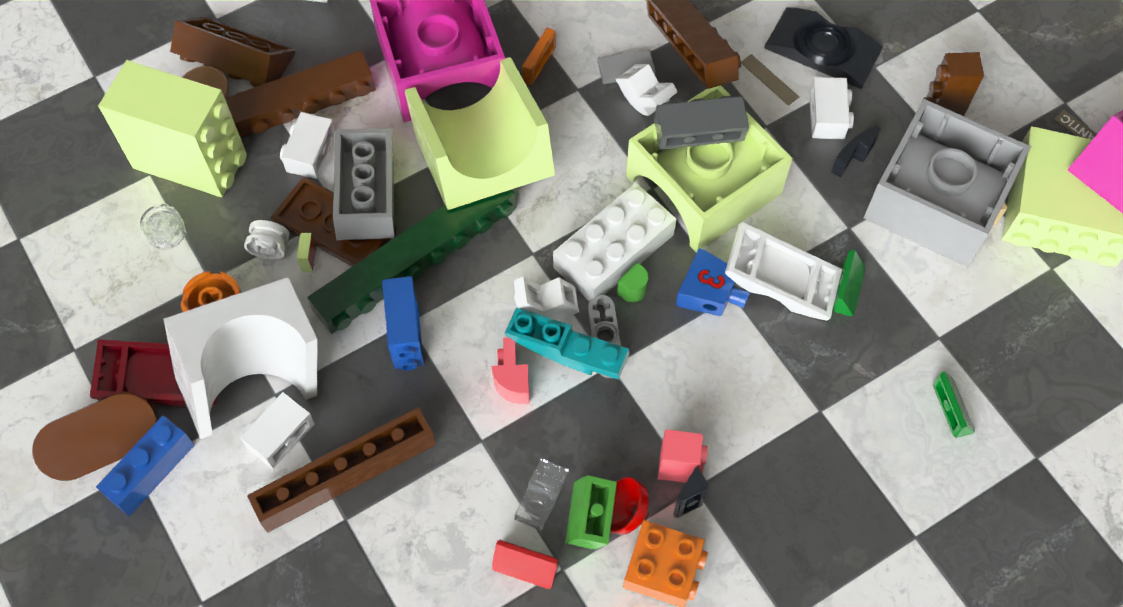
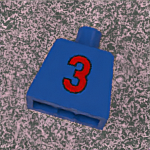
M699 248L678 292L676 306L722 316L728 302L744 308L750 292L736 287V282L725 274L726 262Z

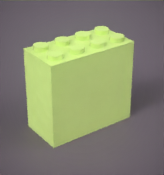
M126 60L98 105L134 169L223 197L226 190L231 188L234 182V175L239 166L245 163L246 150L220 89Z
M1030 127L1022 143L1031 146L1008 193L1002 236L1003 241L1011 242L1017 246L1038 248L1044 252L1069 255L1074 259L1096 261L1105 266L1118 265L1123 259V213L1068 171L1069 167L1092 139Z

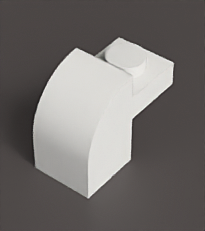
M635 64L616 78L628 102L638 112L646 116L656 111L657 105L669 102V98L677 93L673 83H658L649 64Z
M525 277L514 280V300L520 309L557 321L579 312L575 286L560 277L542 285H538Z

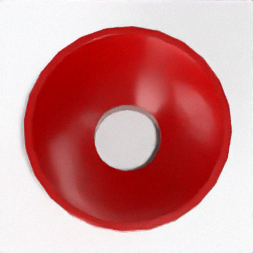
M624 477L616 481L610 528L612 533L620 535L629 534L636 530L643 520L648 519L650 503L647 489L641 482L632 477ZM638 505L637 511L633 517V511L635 507Z

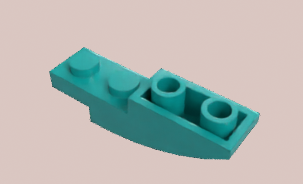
M519 308L515 309L505 330V336L531 351L588 375L597 372L619 380L629 356V348L573 331L570 324Z

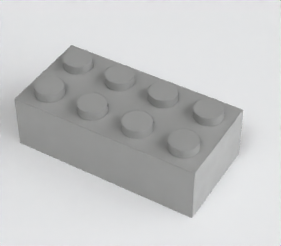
M392 128L335 130L333 222L336 240L394 238V146Z

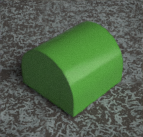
M639 263L632 266L618 280L617 295L627 302L633 303L642 300L647 291L648 273L646 269Z

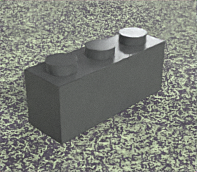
M723 96L719 99L711 100L699 98L682 103L669 101L662 105H657L654 116L659 150L745 141L749 129L743 96Z

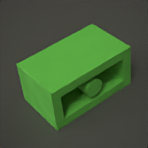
M589 475L574 482L566 544L594 550L608 545L617 482Z

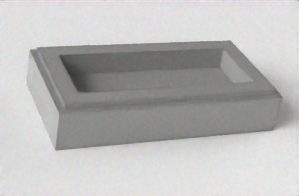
M650 49L598 57V67L602 83L617 82L616 78L635 64H649L655 75V67Z

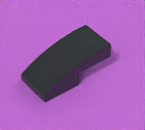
M874 126L853 138L836 157L831 173L841 177L853 158L864 162L875 145L881 128Z

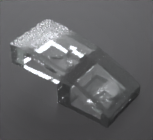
M541 458L528 482V489L515 512L514 520L543 532L564 486L569 470Z

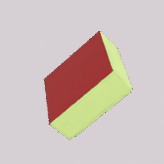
M301 233L297 260L303 272H313L316 245L311 233Z

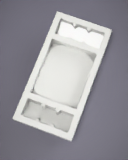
M741 222L738 226L725 271L726 275L748 292L772 297L780 301L791 312L826 321L831 318L842 273L841 268L744 222Z

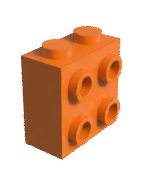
M643 520L626 572L623 588L679 607H685L688 599L694 601L699 582L693 579L696 569L703 570L708 554V551L702 550L705 539Z

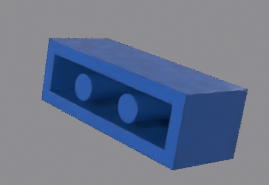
M162 416L102 479L96 488L113 504L130 516L195 445L185 432Z

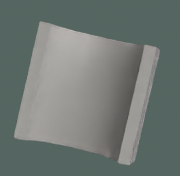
M923 99L876 187L864 219L969 267L987 238L1031 146Z

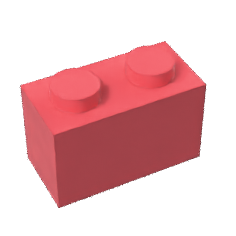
M665 429L660 451L659 480L686 483L697 466L703 474L708 446L702 445L703 434Z

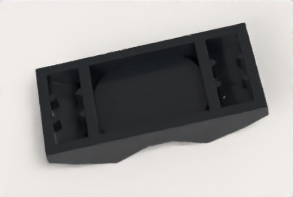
M786 7L764 47L766 50L833 78H847L848 84L860 89L863 88L883 48L878 42L858 28L840 27L830 23L817 11Z

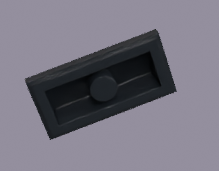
M698 466L694 469L678 495L673 513L675 518L684 516L703 505L709 485Z

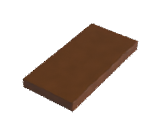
M304 176L271 217L272 222L282 225L298 237H300L301 233H311L316 247L350 266H354L391 240V238L336 240L333 222L334 192ZM394 225V234H395L396 231H397V228H396V226Z

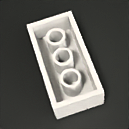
M634 183L553 251V268L570 284L574 285L575 289L588 301L592 298L594 299L597 295H605L618 284V280L632 266L637 263L641 264L674 235L676 218L643 188Z

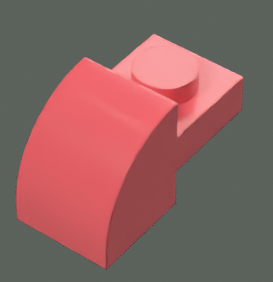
M509 337L503 338V348L497 349L498 365L492 366L494 386L498 393L506 400L518 404H529L528 364L516 365L515 341Z

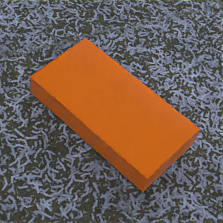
M546 28L523 64L522 74L526 84L532 85L555 50V30Z

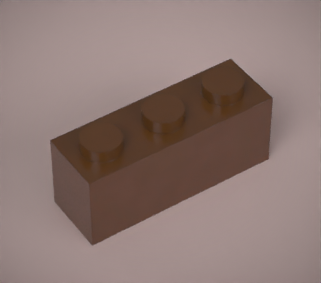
M945 53L941 65L937 66L934 81H931L929 84L927 97L923 99L964 116L984 77L980 53Z

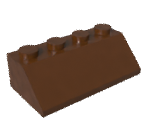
M203 16L175 21L170 52L180 55V59L183 61L199 62L203 66L217 68L226 72V76L230 78L246 79L250 81V85L257 87L280 79L294 57L296 49Z

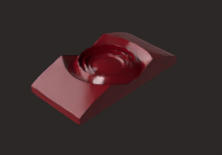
M98 339L90 390L91 399L102 400L116 393L127 392L139 397L141 396L150 403L187 408L175 379L169 344ZM218 395L214 400L213 405H217Z

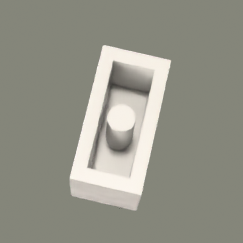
M814 77L809 92L812 138L845 139L848 128L852 129L854 121L853 112H849L852 90L847 89V78Z
M304 112L300 113L297 122L294 121L291 125L290 138L287 144L282 146L280 152V159L283 161L286 172L318 179L335 139V128L332 119Z
M282 392L278 398H273L268 402L264 412L257 420L247 424L240 438L247 449L274 469L315 423L309 412Z

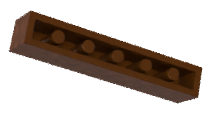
M646 0L648 17L707 89L739 80L738 68H741V59L738 52L733 51L727 40L723 39L718 34L717 29L708 23L707 18L700 14L695 4H691L689 0Z
M360 50L226 97L225 100L240 138L254 133L264 132L266 129L280 124L289 123L297 119L301 112L314 114L319 110L333 105H340L344 101L358 96H365L376 89L371 70Z
M417 407L248 494L247 497L260 524L269 533L435 446L433 432L421 410Z

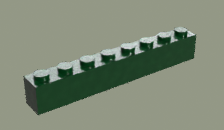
M511 189L447 210L446 205H443L309 295L307 299L312 311L331 334L337 330L347 328L352 320L361 314L370 312L378 302L384 299L382 280L412 276L413 281L417 280L426 269L443 262L447 255L454 250L465 247L470 239L477 234L487 232L492 224L499 219L510 216L515 208H517L516 193Z

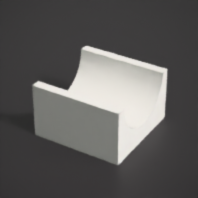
M288 277L164 319L175 379L200 439L213 435L210 411L217 395L228 384L241 377L252 374L275 375L295 385L303 394L305 400L317 396V337Z

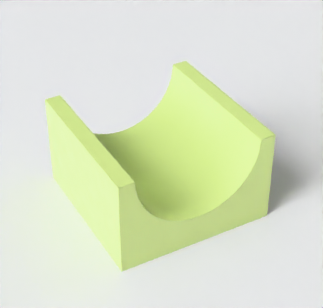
M511 57L500 60L499 77L492 90L477 103L463 109H437L426 104L420 98L415 87L404 90L417 143L447 210L555 175L548 123Z
M720 85L704 90L687 102L699 98L711 100L731 95ZM747 111L749 129L745 141L659 150L655 123L629 139L626 176L632 183L645 176L662 188L680 212L688 230L689 245L696 253L699 248H705L783 192L793 158Z

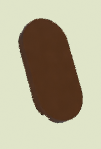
M116 393L45 425L34 439L32 447L33 459L39 470L46 476L59 481L75 480L121 460L158 421L157 414L151 403L145 398L133 393Z

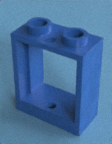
M409 276L382 280L387 342L394 369H401L403 371L414 370L417 366H424L418 301L413 278Z

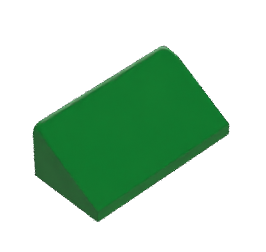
M852 249L848 252L844 261L833 306V312L851 317L855 315L865 273L863 262L857 252Z
M945 371L941 372L934 381L933 388L953 437L958 438L975 433L954 379Z

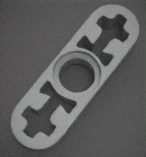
M597 295L588 304L591 337L597 338V334L600 331L609 330L614 335L610 343L621 346L614 302L606 295ZM598 305H603V308L606 309L605 321L600 322V313L597 310ZM600 374L601 376H603V377H605V378H612V377H609V376Z

